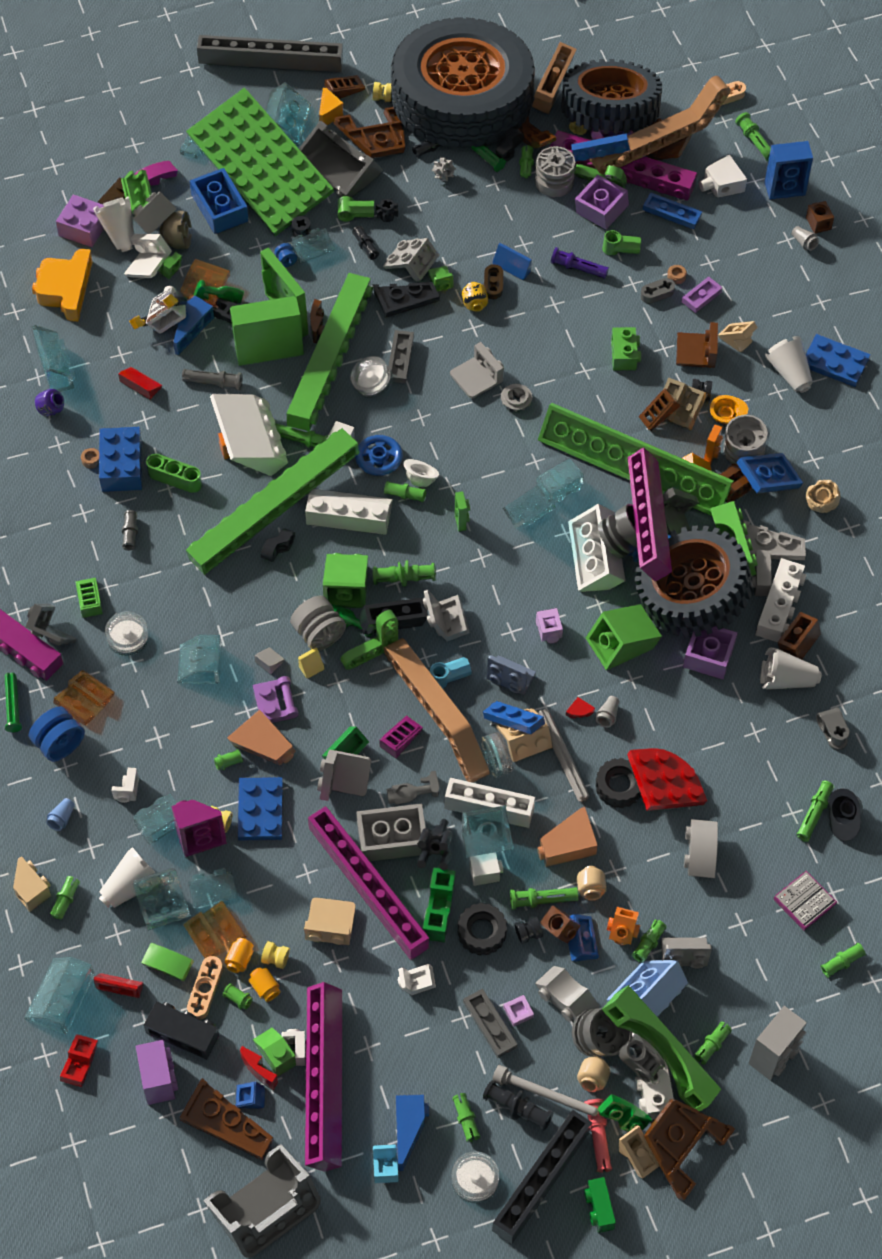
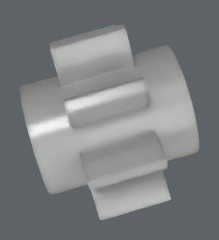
M440 158V162L434 161L435 165L432 171L436 175L435 179L448 181V177H454L453 174L456 168L452 164L453 160Z

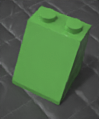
M327 554L323 578V596L326 597L331 605H340L345 608H363L366 605L368 555Z
M640 604L602 612L586 636V640L604 668L609 670L652 650L662 636Z

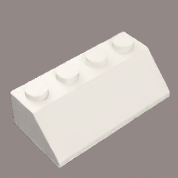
M313 489L308 496L305 510L306 524L386 535L393 499Z
M600 504L568 522L578 591L580 592L610 590L625 581L622 558L615 557L607 549L598 531L599 522L607 519L609 515H615V512Z

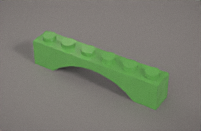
M629 985L615 993L602 1009L617 1027L627 1029L639 1035L658 1051L672 1072L679 1097L688 1106L698 1111L708 1107L721 1091V1088Z

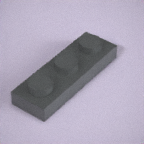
M395 330L387 372L388 382L406 383L414 332Z
M483 988L463 999L465 1007L497 1059L517 1048L518 1044Z

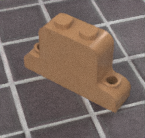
M562 42L559 43L536 90L533 108L546 114L550 113L562 88L563 77H565V73L570 67L577 50L576 48Z

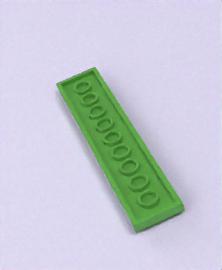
M551 403L548 407L538 437L540 442L630 480L628 457L644 447L659 461L662 494L673 487L695 495L699 503L693 508L711 516L710 508L726 503L733 484V480L554 403Z

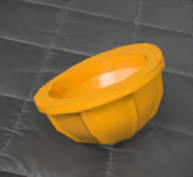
M722 395L714 398L711 402L710 413L717 423L727 425L733 418L747 415L748 406L739 398Z

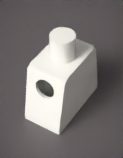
M727 155L706 168L704 180L699 181V187L702 192L711 189L713 194L719 198L745 192L747 178L732 157Z

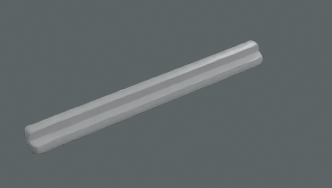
M540 710L538 715L544 716L545 723L549 727L553 749L577 800L580 802L587 800L589 793L549 710Z

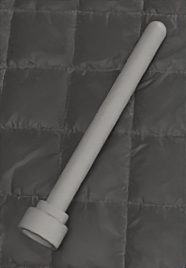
M498 1065L494 1072L492 1080L496 1084L502 1086L509 1083L588 1115H598L596 1107L514 1076L507 1067Z

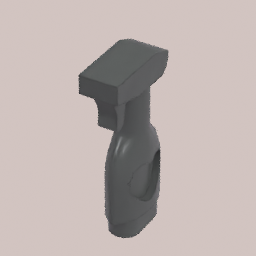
M431 771L429 776L420 779L421 783H430L429 785L416 787L410 783H404L387 788L389 804L408 803L413 801L418 795L431 793L433 797H438L439 783L436 771Z

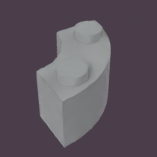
M691 819L690 827L686 826L685 839L689 840V855L685 854L684 868L688 869V876L715 878L718 824L714 821Z
M553 966L535 983L539 988L538 993L541 998L546 1002L550 1001L568 1022L575 1021L576 1017L585 1010L599 1007L590 991L576 982L565 968Z

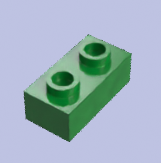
M350 726L322 757L326 760L329 750L358 755L369 741L357 726Z
M605 1178L588 1180L587 1189H584L586 1202L591 1203L592 1212H590V1220L592 1226L597 1227L598 1233L614 1230L616 1222Z

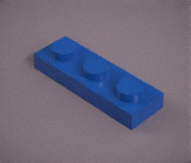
M627 134L571 144L575 161H585L591 158L631 151Z
M653 193L649 194L643 205V211L691 229H695L702 216V211Z
M498 701L492 703L483 711L484 719L528 734H533L545 724L544 716Z

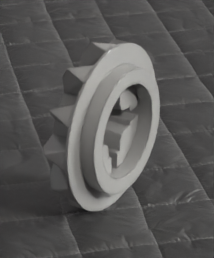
M511 384L505 387L501 393L502 405H505L508 410L514 409L515 412L520 409L524 411L531 404L532 393L524 385ZM513 395L520 398V402L516 399L513 400Z

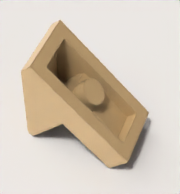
M754 321L732 323L719 333L718 337L737 351L742 352L752 343V333L758 327Z
M636 1126L619 1139V1152L628 1157L640 1178L643 1179L660 1166L645 1140L640 1126Z

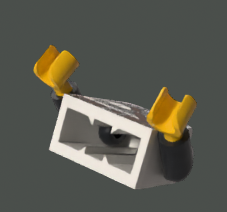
M167 286L164 288L163 293L152 300L148 316L140 318L138 315L129 322L134 330L142 326H150L161 334L186 318L185 305L188 300L182 292L176 291L172 286Z

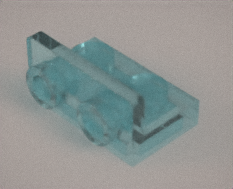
M316 228L304 237L303 235H298L290 243L297 255L299 264L335 250L326 228L322 230Z

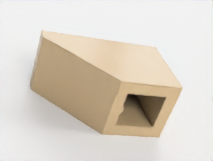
M21 856L17 862L13 888L16 897L30 912L51 896L49 891L51 885L44 876L39 877L37 875V869L31 861L26 862Z

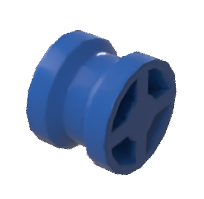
M289 243L279 245L274 251L275 256L284 267L292 266L297 261V255L293 252V247Z

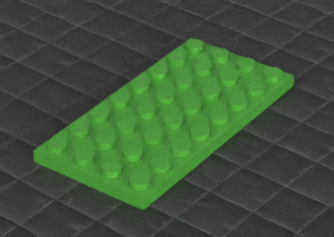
M245 87L186 131L187 135L218 170L221 168L225 169L241 197L275 236L289 227L295 217L303 216L334 192V188Z

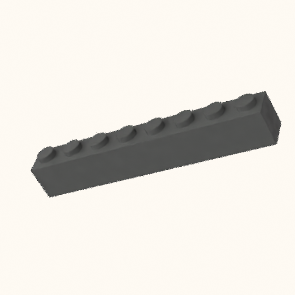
M199 35L197 55L199 64L342 72L343 43Z

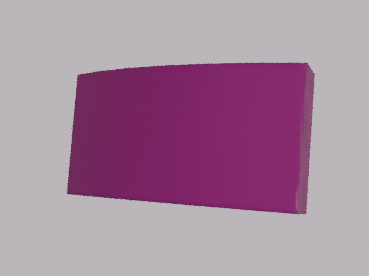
M170 161L158 162L141 169L146 170L150 186L159 185L160 178L177 177L178 172Z

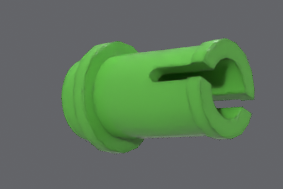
M238 749L224 755L218 754L214 758L217 770L222 769V771L226 767L243 762Z
M231 983L224 989L223 996L236 1003L239 1009L246 1010L249 1008L253 1001L250 993L242 992Z

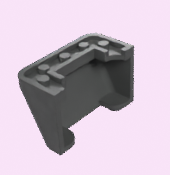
M321 120L299 147V150L328 183L337 190L336 194L339 197L349 196L352 198L383 172V169L371 157L364 153L362 154L343 140Z
M281 1144L267 1154L265 1158L267 1170L231 1197L225 1191L220 1190L203 1200L225 1233L246 1258L257 1255L318 1209L321 1202L310 1175Z

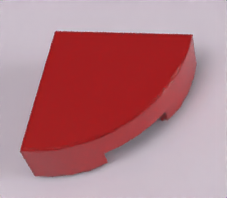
M577 697L565 715L570 718L588 717L595 712V707Z

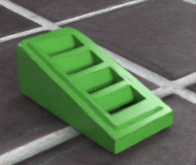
M96 578L75 581L82 618L103 614ZM93 584L91 587L81 588L82 586ZM94 590V592L82 594V592ZM95 596V598L83 600V598ZM96 602L95 604L84 605L87 603Z

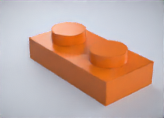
M714 425L707 439L704 460L710 462V465L714 458L717 459L721 452L720 445L724 436L721 435L722 427Z

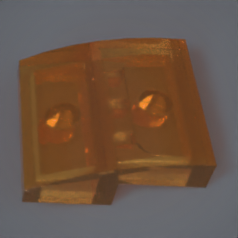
M195 259L185 277L180 292L187 299H191L200 280H204L206 286L222 287L230 277V271ZM209 294V300H202L215 307L218 297Z
M82 670L69 680L67 688L54 697L53 703L58 707L66 708L73 718L86 726L108 704L115 692Z
M220 901L205 913L199 912L183 924L204 958L217 956L231 948L233 942H236L238 938H247L224 901Z

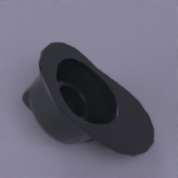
M837 789L830 795L828 802L831 831L839 840H852L860 831L863 804L859 797L849 789Z

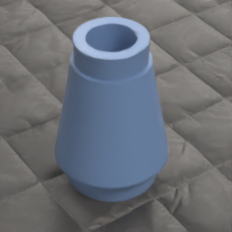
M67 798L63 799L47 815V825L55 831H61L65 828L75 806L74 802Z

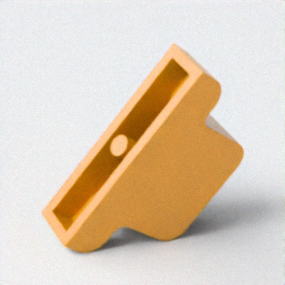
M90 249L77 250L71 260L46 258L41 262L40 268L36 270L37 281L32 286V293L36 294L37 301L41 306L59 307L67 320L79 322L93 263Z

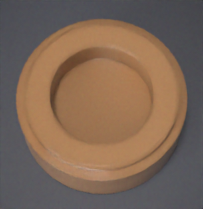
M673 265L668 269L667 278L673 280L675 284H681L686 280L687 271L681 265Z
M89 448L82 452L81 461L83 466L90 469L99 466V451L97 449Z

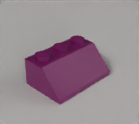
M193 799L189 801L183 800L171 806L177 836L185 857L227 844L221 811Z

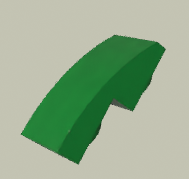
M613 1094L598 1107L600 1116L618 1121L620 1129L628 1132L636 1126H640L643 1131L652 1122L651 1117L643 1110Z

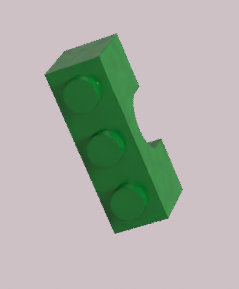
M433 868L428 908H426L423 931L431 941L445 943L456 871Z

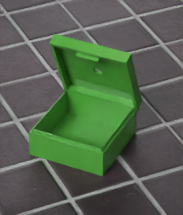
M269 247L260 251L264 291L269 300L232 306L230 308L239 366L304 355L302 338L309 334L305 292Z

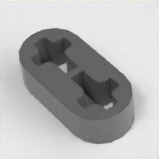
M664 278L646 284L641 288L640 298L643 302L651 304L671 297L674 294L675 283L669 278Z

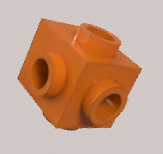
M617 907L614 918H609L607 931H611L609 939L614 940L615 943L620 945H631L633 937H638L640 925L636 924L639 912Z

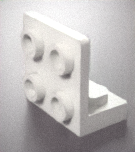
M134 234L130 240L135 245L139 255L124 274L126 277L152 278L157 274L158 269L172 251L160 234Z

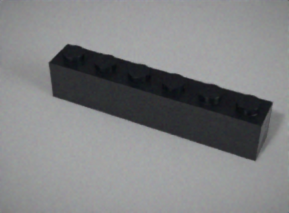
M572 1109L493 1221L492 1231L512 1245L591 1132L592 1122Z

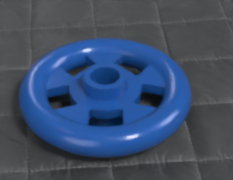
M374 435L360 442L358 445L360 453L355 456L358 466L364 472L382 476L392 473L400 466L403 452L399 443L393 438L385 435ZM375 444L376 446L371 450L368 448L369 445ZM387 444L392 448L388 451L384 445ZM369 455L370 461L365 462L363 456ZM389 456L395 457L392 463L388 462ZM374 464H377V465L383 464V467H382V468H375V467H374Z

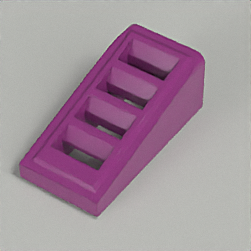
M406 715L379 740V745L387 753L397 758L423 730V727ZM408 723L410 726H412V727L415 728V729L412 731V730H410L409 728H407L405 725ZM403 729L408 735H405L400 730ZM396 735L402 737L403 740L401 741L399 738L396 737ZM391 740H394V741H395L396 743H398V744H397V745L393 744V743L391 742Z

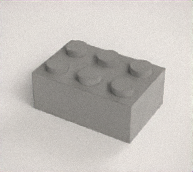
M422 804L357 811L360 849L369 861L419 856L422 849L418 847L417 843L422 830L425 828Z
M783 1006L756 1039L748 1064L770 1081L775 1075L779 1077L785 1070L789 1058L793 1060L800 1051L799 1047L806 1035L804 1029L807 1022L786 1006Z

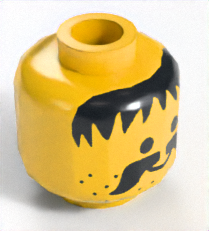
M471 282L462 290L464 306L468 310L481 311L488 304V295L484 285Z

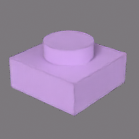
M524 995L503 1004V1008L513 1027L534 1018V1013Z

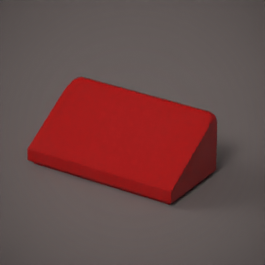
M133 367L125 369L118 374L121 383L150 400L162 388L160 383Z
M102 973L96 975L93 979L98 990L140 998L143 988V982Z

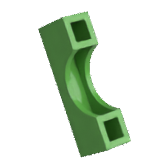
M734 501L710 508L716 528L720 529L721 535L725 531L729 533L731 538L734 537L737 540V543L742 546L745 552L751 575H756L754 567L758 566L755 554L750 555L749 552L753 548L750 538L745 539V536L748 535L745 523H740V520H744L741 509H736Z

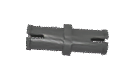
M128 510L124 513L122 547L124 550L132 551L136 548L135 539L138 534V527L136 526L137 512Z

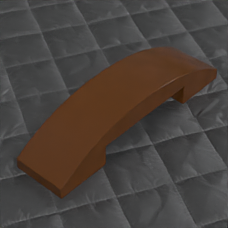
M529 116L519 128L524 134L522 141L533 148H540L557 140L548 130L541 132L529 122Z

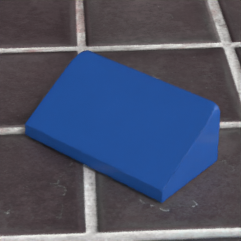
M499 243L493 264L499 265L504 271L521 280H525L531 272L532 260Z
M571 915L570 917L581 925L577 930L576 936L568 943L571 960L583 961L599 958L592 917Z

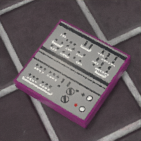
M807 871L776 894L773 899L803 931L837 904V901Z

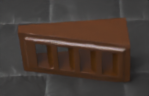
M358 75L325 80V88L331 91L338 99L365 90V86Z
M665 388L639 415V418L651 432L677 410L680 404ZM660 405L664 408L662 411L658 408ZM654 410L658 413L657 416L653 414ZM649 415H650L651 418L653 419V421H652L651 423H650V421L646 418V417L649 416Z

